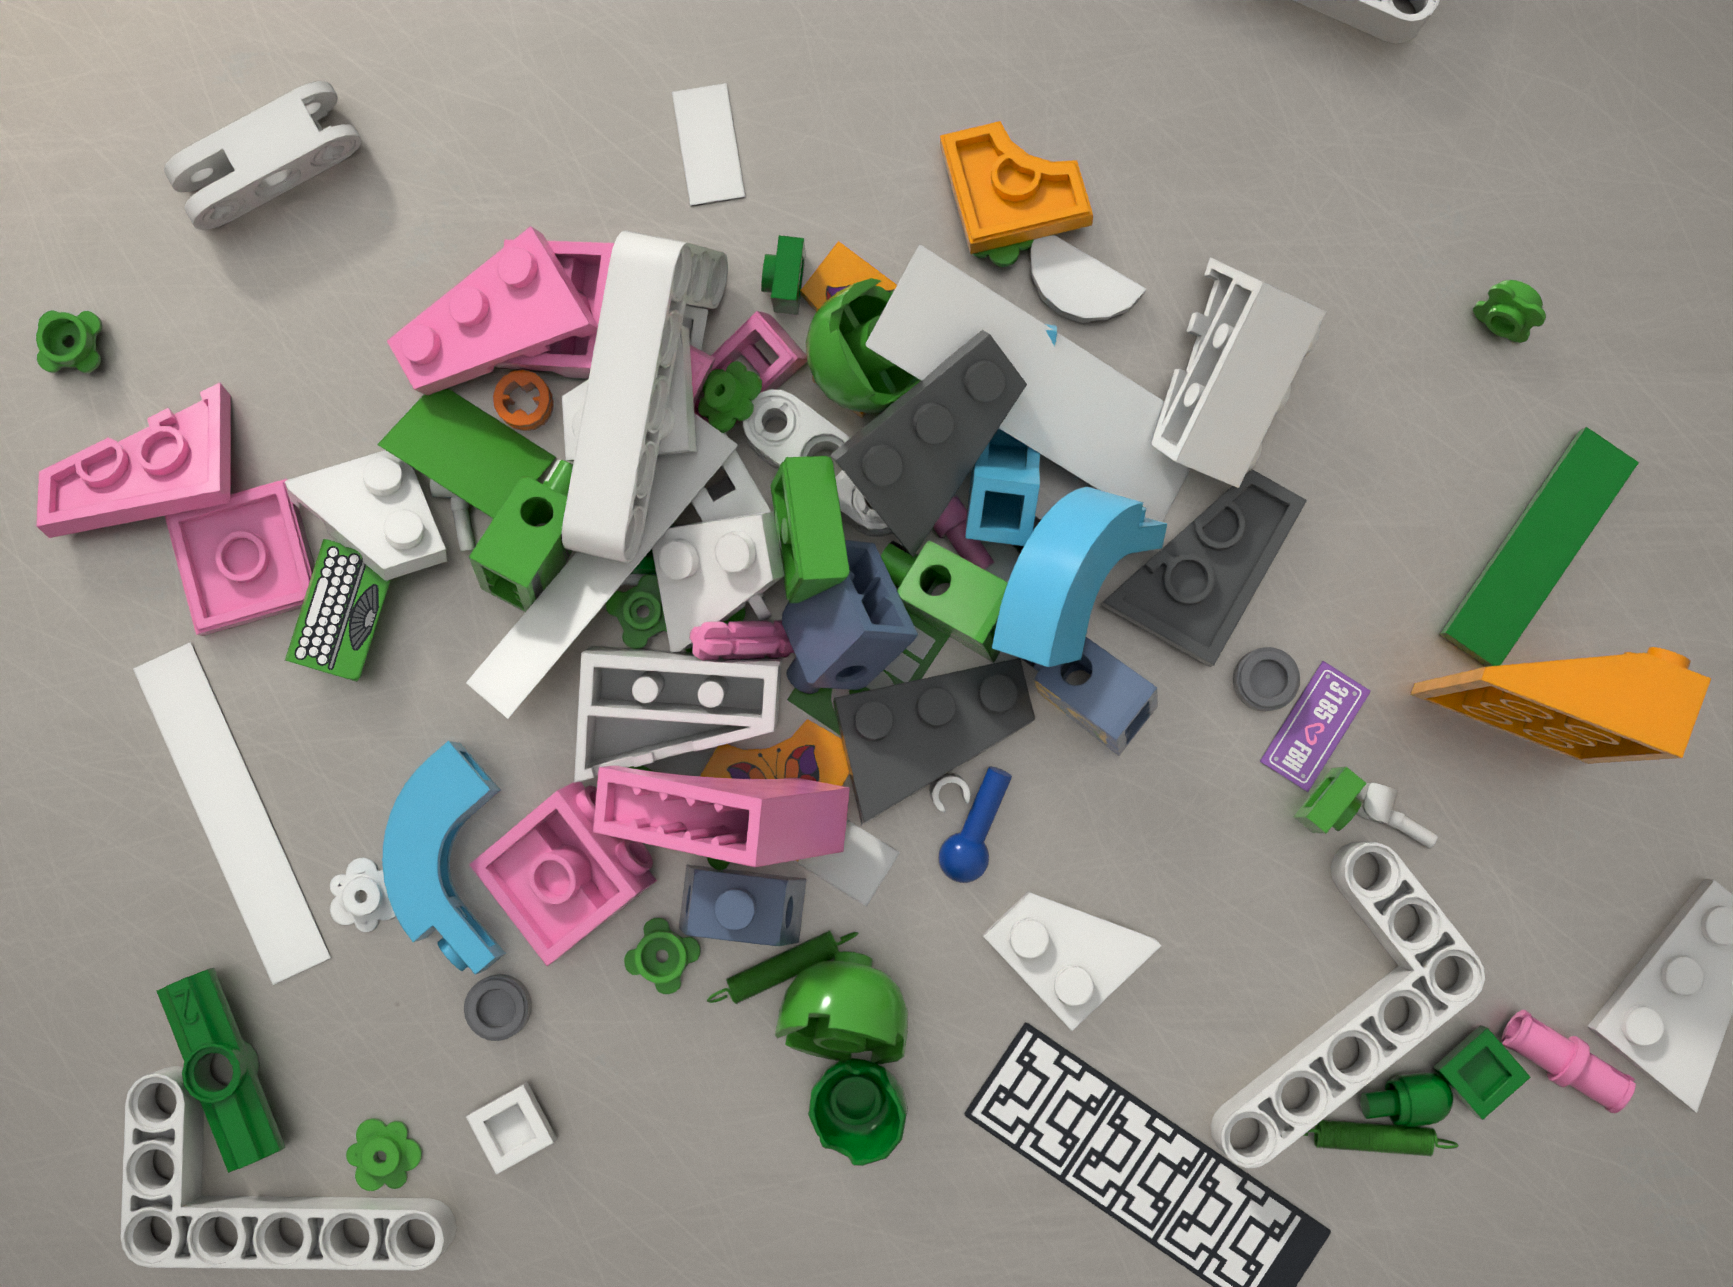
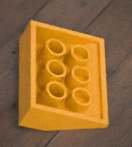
M1649 647L1647 653L1624 652L1621 655L1481 667L1415 682L1410 695L1587 764L1683 758L1711 678L1688 670L1691 660L1687 657L1666 649Z

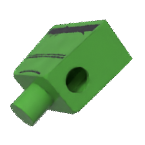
M558 459L543 484L528 476H523L519 479L469 556L480 588L523 612L530 608L552 582L573 552V550L564 548L562 543V524L573 464ZM539 524H546V525H543V526L535 527V526H537V525H539Z

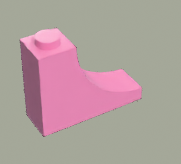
M621 766L599 767L593 832L751 867H761L843 852L850 788L801 778H713L660 773Z

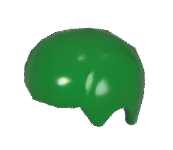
M851 1058L850 1060H841L829 1066L814 1084L811 1090L808 1116L817 1136L820 1137V1143L823 1148L832 1149L848 1157L853 1165L864 1166L886 1159L901 1142L908 1106L903 1087L890 1071L874 1062Z

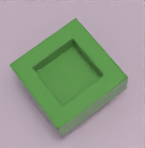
M1348 767L1332 768L1293 817L1313 833L1326 834L1331 827L1336 831H1340L1360 809L1362 801L1356 796L1367 783Z

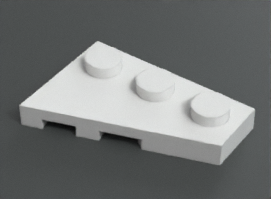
M1704 879L1587 1026L1686 1109L1696 1113L1733 1013V894L1717 881Z

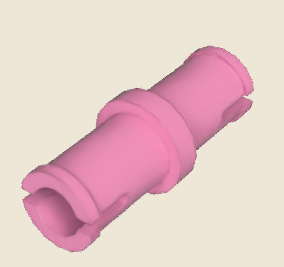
M1526 1010L1517 1012L1506 1025L1501 1038L1503 1041L1502 1045L1516 1051L1546 1070L1548 1079L1559 1087L1570 1085L1604 1106L1605 1110L1614 1114L1620 1112L1632 1098L1636 1083L1633 1082L1635 1079L1590 1053L1588 1043L1577 1036L1566 1038L1534 1018Z

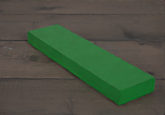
M1588 427L1579 430L1440 635L1485 666L1501 665L1639 462Z

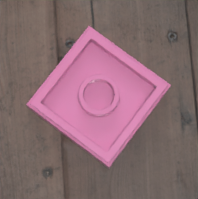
M288 479L230 494V503L165 516L196 635H209L302 607L315 565L300 510L290 501L285 481Z

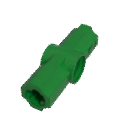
M215 968L188 976L157 990L156 992L184 1060L182 1070L184 1086L191 1096L200 1101L228 1173L255 1163L286 1148L257 1076L259 1070L258 1055L252 1045L242 1039ZM215 1053L222 1054L228 1058L232 1065L233 1075L228 1086L220 1084L211 1075L210 1062Z

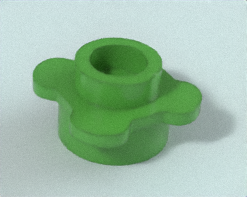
M1504 280L1493 285L1488 292L1489 298L1486 301H1478L1473 308L1475 317L1485 323L1490 331L1500 337L1518 343L1526 342L1530 336V329L1533 326H1542L1546 320V313L1542 309L1543 302L1538 292L1531 286L1517 280Z
M54 310L44 313L39 319L36 333V342L40 350L37 354L39 366L50 373L58 372L61 368H77L83 373H91L96 370L101 362V356L96 351V335L102 329L100 318L90 311H83L78 316ZM72 336L75 340L74 345L66 347L64 344L65 339Z
M648 574L642 576L637 586L626 592L615 591L606 602L607 612L611 616L617 617L624 630L622 635L623 642L630 648L641 649L647 645L649 638L659 635L662 631L667 632L658 579L655 575ZM640 606H647L649 608V615L647 617L641 618L638 616L637 610Z
M653 918L645 923L643 928L644 937L637 945V948L626 953L624 964L630 974H641L646 980L655 983L659 993L672 994L681 987L680 976L689 963L698 960L701 949L695 938H683L670 929L667 920ZM659 950L667 951L669 955L667 961L660 962L657 959L656 954Z

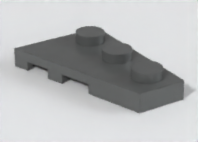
M982 330L934 369L923 381H919L835 450L831 456L903 547L914 557L1027 386V383L993 337Z
M1251 469L1246 473L1239 488L1232 486L1100 605L1209 667L1214 666L1307 500Z
M1020 658L834 698V710L861 826L1035 720Z

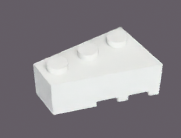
M1210 257L1204 276L1214 280V284L1204 315L1198 312L1192 313L1187 332L1197 336L1186 371L1182 369L1174 370L1151 445L1179 464L1239 488L1246 473L1256 465L1262 450L1261 442L1274 416L1284 408L1291 392L1290 384L1304 356L1313 350L1318 341L1320 324L1327 311Z
M605 646L589 647L581 653L574 783L594 778L598 775L599 767H638L654 763L655 760L691 751L697 752L774 732L778 723L782 659L765 657L723 659L719 656L718 660H700L692 652L671 653V651Z

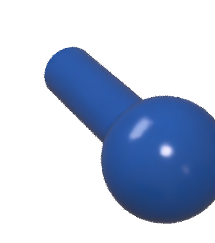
M988 767L961 832L949 836L941 845L938 856L939 865L949 879L959 883H969L980 878L986 871L989 864V852L984 842L1011 781L1012 775L997 767Z

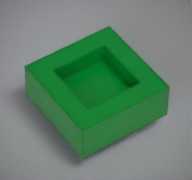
M779 235L776 255L765 254L761 291L771 293L773 311L776 313L799 315L800 290L802 289L806 258L804 238Z
M1482 1025L1477 1027L1433 1066L1435 1071L1449 1084L1450 1088L1475 1117L1484 1120L1531 1078L1495 1035Z

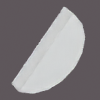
M1055 235L1034 239L1029 252L1031 276L1038 289L1040 299L1062 317L1080 323L1108 320L1119 314L1127 313L1147 290L1145 287Z

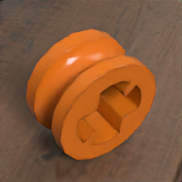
M526 370L512 371L501 378L494 390V408L503 421L513 429L520 431L536 430L545 425L552 415L554 408L553 394L544 380L533 372ZM518 387L526 393L534 388L539 391L540 396L532 398L538 407L529 415L521 409L513 414L508 410V405L515 404L510 394Z

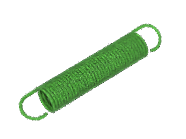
M828 930V932L822 933V935L820 934L813 939L811 938V940L805 941V943L802 942L799 946L796 945V947L785 950V952L779 953V955L776 954L773 958L770 957V959L764 960V962L762 961L755 966L753 965V967L747 968V970L744 969L741 973L738 972V974L727 978L726 981L730 990L724 988L712 994L707 999V1002L714 1003L728 998L725 995L711 1000L725 991L728 992L735 1004L749 999V997L752 998L755 994H761L764 990L781 984V982L784 983L787 979H793L802 970L814 963L834 959L835 953L839 952L837 945L853 939L858 935V932L840 937L842 941L836 942L831 931Z
M1322 1120L1315 1125V1129L1308 1131L1314 1132L1315 1147L1320 1149L1361 1150L1362 1152L1416 1154L1417 1156L1429 1155L1431 1157L1434 1152V1143L1436 1147L1443 1149H1454L1459 1146L1453 1141L1437 1139V1133L1434 1128L1420 1126L1406 1128L1401 1125L1395 1126L1391 1124L1382 1125L1378 1123L1366 1124L1362 1122ZM1438 1142L1452 1144V1146L1438 1145Z

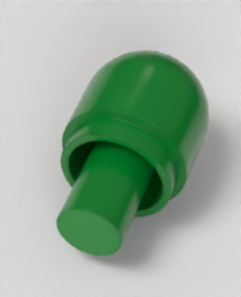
M1430 1072L1397 1075L1394 1079L1387 1080L1385 1089L1382 1091L1362 1093L1360 1104L1366 1119L1389 1116L1394 1125H1403L1407 1128L1436 1124L1445 1119L1453 1106V1093L1449 1084L1437 1074Z

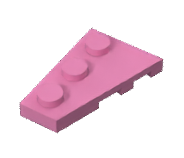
M530 226L388 339L387 342L413 389L428 396L493 372L494 366L523 354L533 357L551 350L550 344L576 335L579 338H584L597 333L598 324L544 235Z
M218 383L200 392L202 401L178 413L173 414L167 408L147 418L149 427L119 442L108 437L39 471L36 527L48 538L230 503L231 395L221 383Z

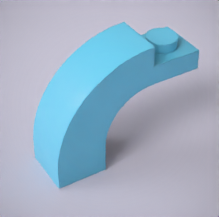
M1045 324L1053 329L1046 330L1055 347L1057 326ZM999 428L972 467L965 538L1025 546L1033 532L1040 488V453Z
M1090 487L1079 488L1061 498L1035 527L1017 559L1000 606L992 649L1046 667L1081 660L1091 611L1096 596L1108 573L1120 559L1128 554L1161 549L1167 523L1146 518V508L1143 507L1144 502Z
M447 741L416 769L398 795L385 829L382 866L384 882L392 909L412 942L426 939L437 930L443 936L437 944L446 958L460 971H464L469 967L476 975L490 968L506 952L466 907L457 894L451 877L450 857L454 841L461 827L474 813L498 794L501 789L460 742Z

